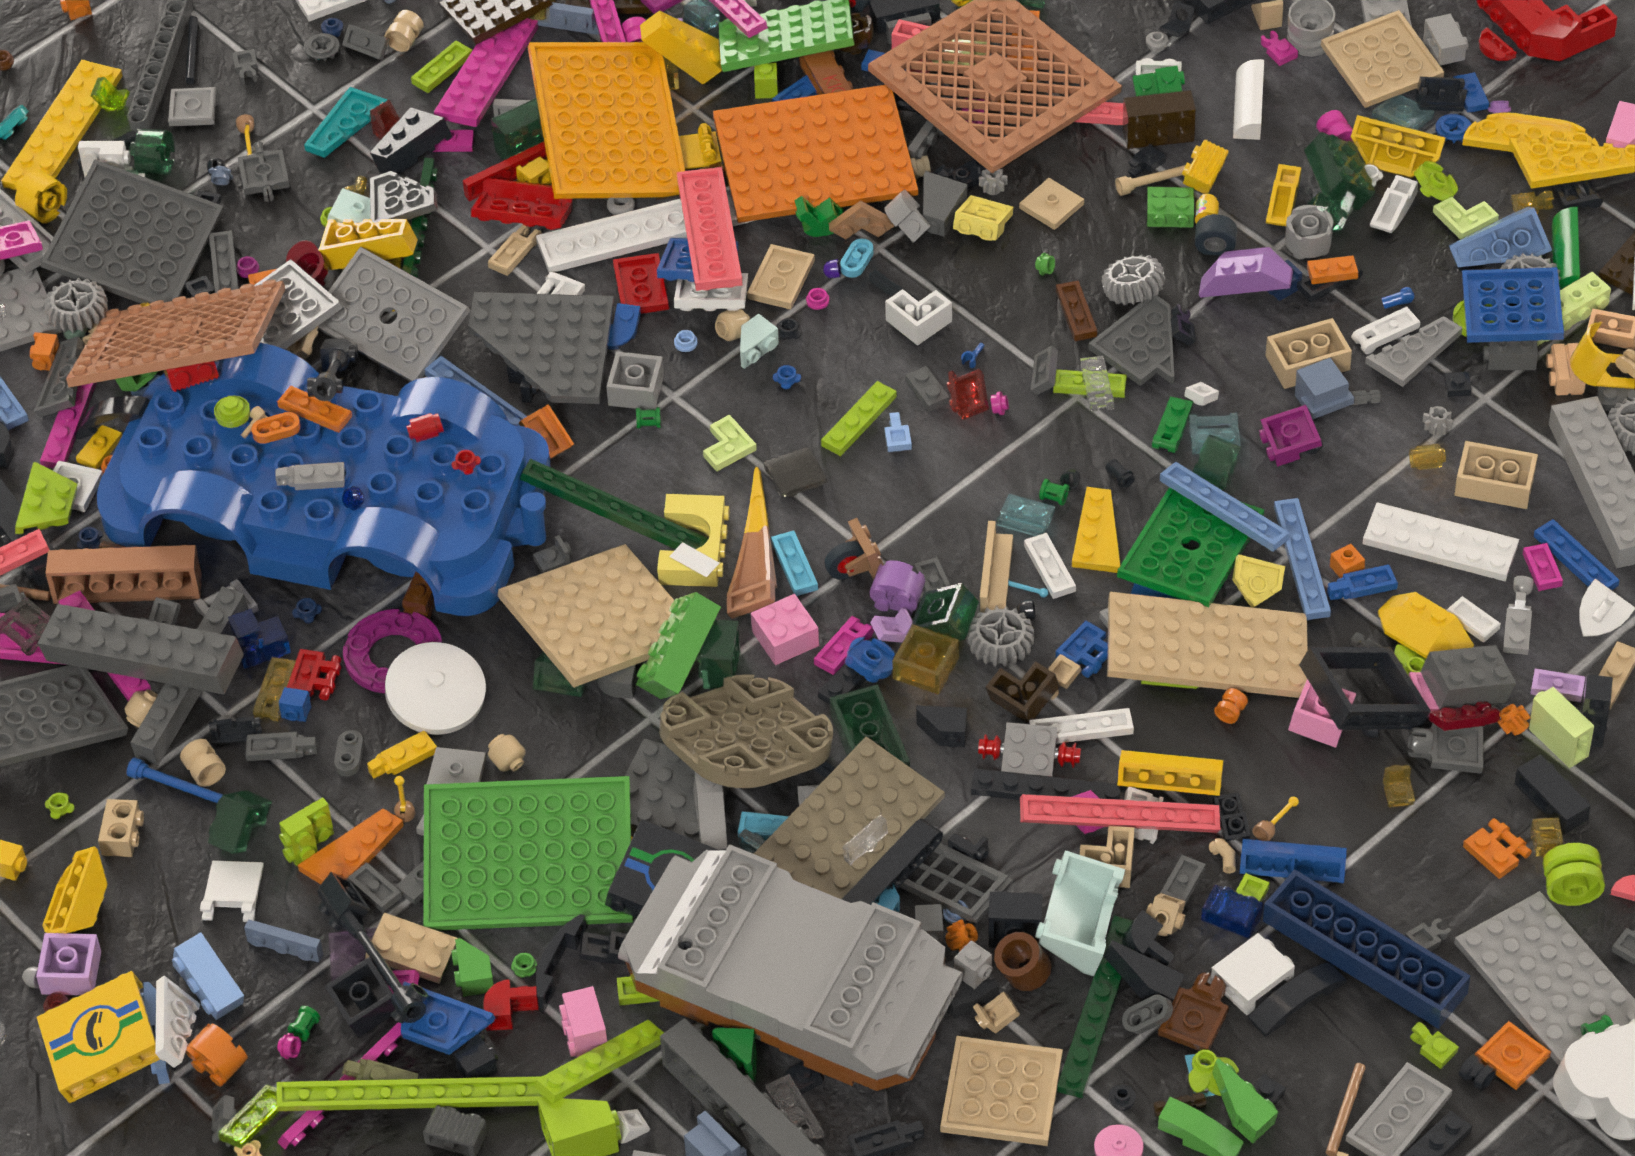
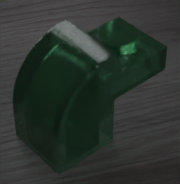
M1319 192L1308 201L1307 205L1318 206L1317 209L1323 212L1324 210L1328 211L1333 218L1332 232H1337L1343 229L1347 217L1352 212L1353 207L1351 205L1355 196L1346 192L1334 202Z

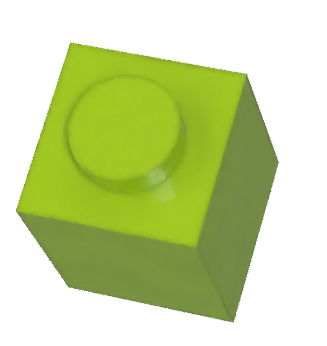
M777 63L754 66L755 99L773 98L778 95Z

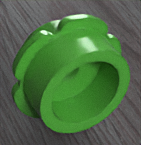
M1042 253L1041 256L1037 257L1035 267L1039 270L1040 275L1052 274L1055 268L1054 256Z
M520 953L515 956L511 969L515 971L514 973L518 977L532 976L536 972L537 961L528 953Z

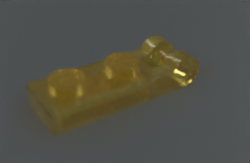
M271 658L254 706L253 715L255 717H260L261 719L263 717H270V720L273 721L280 720L279 700L284 687L288 685L296 662L295 660ZM266 703L273 704L272 708L265 707Z

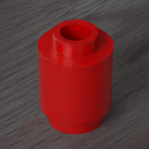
M429 413L410 419L411 425L406 426L410 440L416 439L417 443L437 437L439 433L444 432L438 413L434 415Z

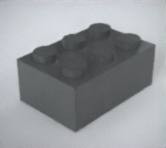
M1496 645L1429 652L1420 671L1440 710L1445 707L1461 708L1463 705L1474 706L1480 701H1487L1490 704L1506 703L1516 684Z

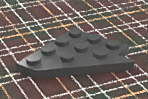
M1157 295L1152 296L1151 300H1143V303H1139L1089 342V350L1121 373L1126 374L1128 378L1140 386L1155 374L1160 375L1172 384L1174 382V360L1170 304Z

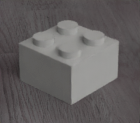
M616 352L607 383L608 406L640 408L643 410L656 409L664 378L663 357Z

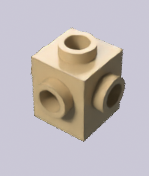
M1162 893L1155 896L1153 904L1150 903L1148 905L1146 913L1163 925L1158 935L1168 936V934L1171 935L1177 929L1182 928L1185 920V914H1182L1186 901Z

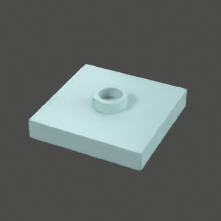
M342 188L328 215L327 221L335 219L337 223H343L344 219H352L354 223H362L364 219H370V198Z

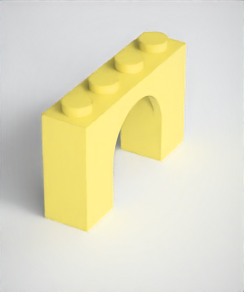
M666 494L665 519L686 529L698 530L707 535L708 541L695 550L719 562V564L705 577L669 557L674 551L660 550L657 568L659 583L661 585L717 587L718 577H723V562H720V558H725V543H722V539H727V525H724V521L729 520V506H725L724 496Z

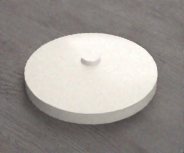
M429 642L408 648L393 661L386 675L385 696L390 710L401 723L418 732L426 731L427 734L439 735L460 730L476 718L485 699L486 683L479 664L464 650L446 643Z

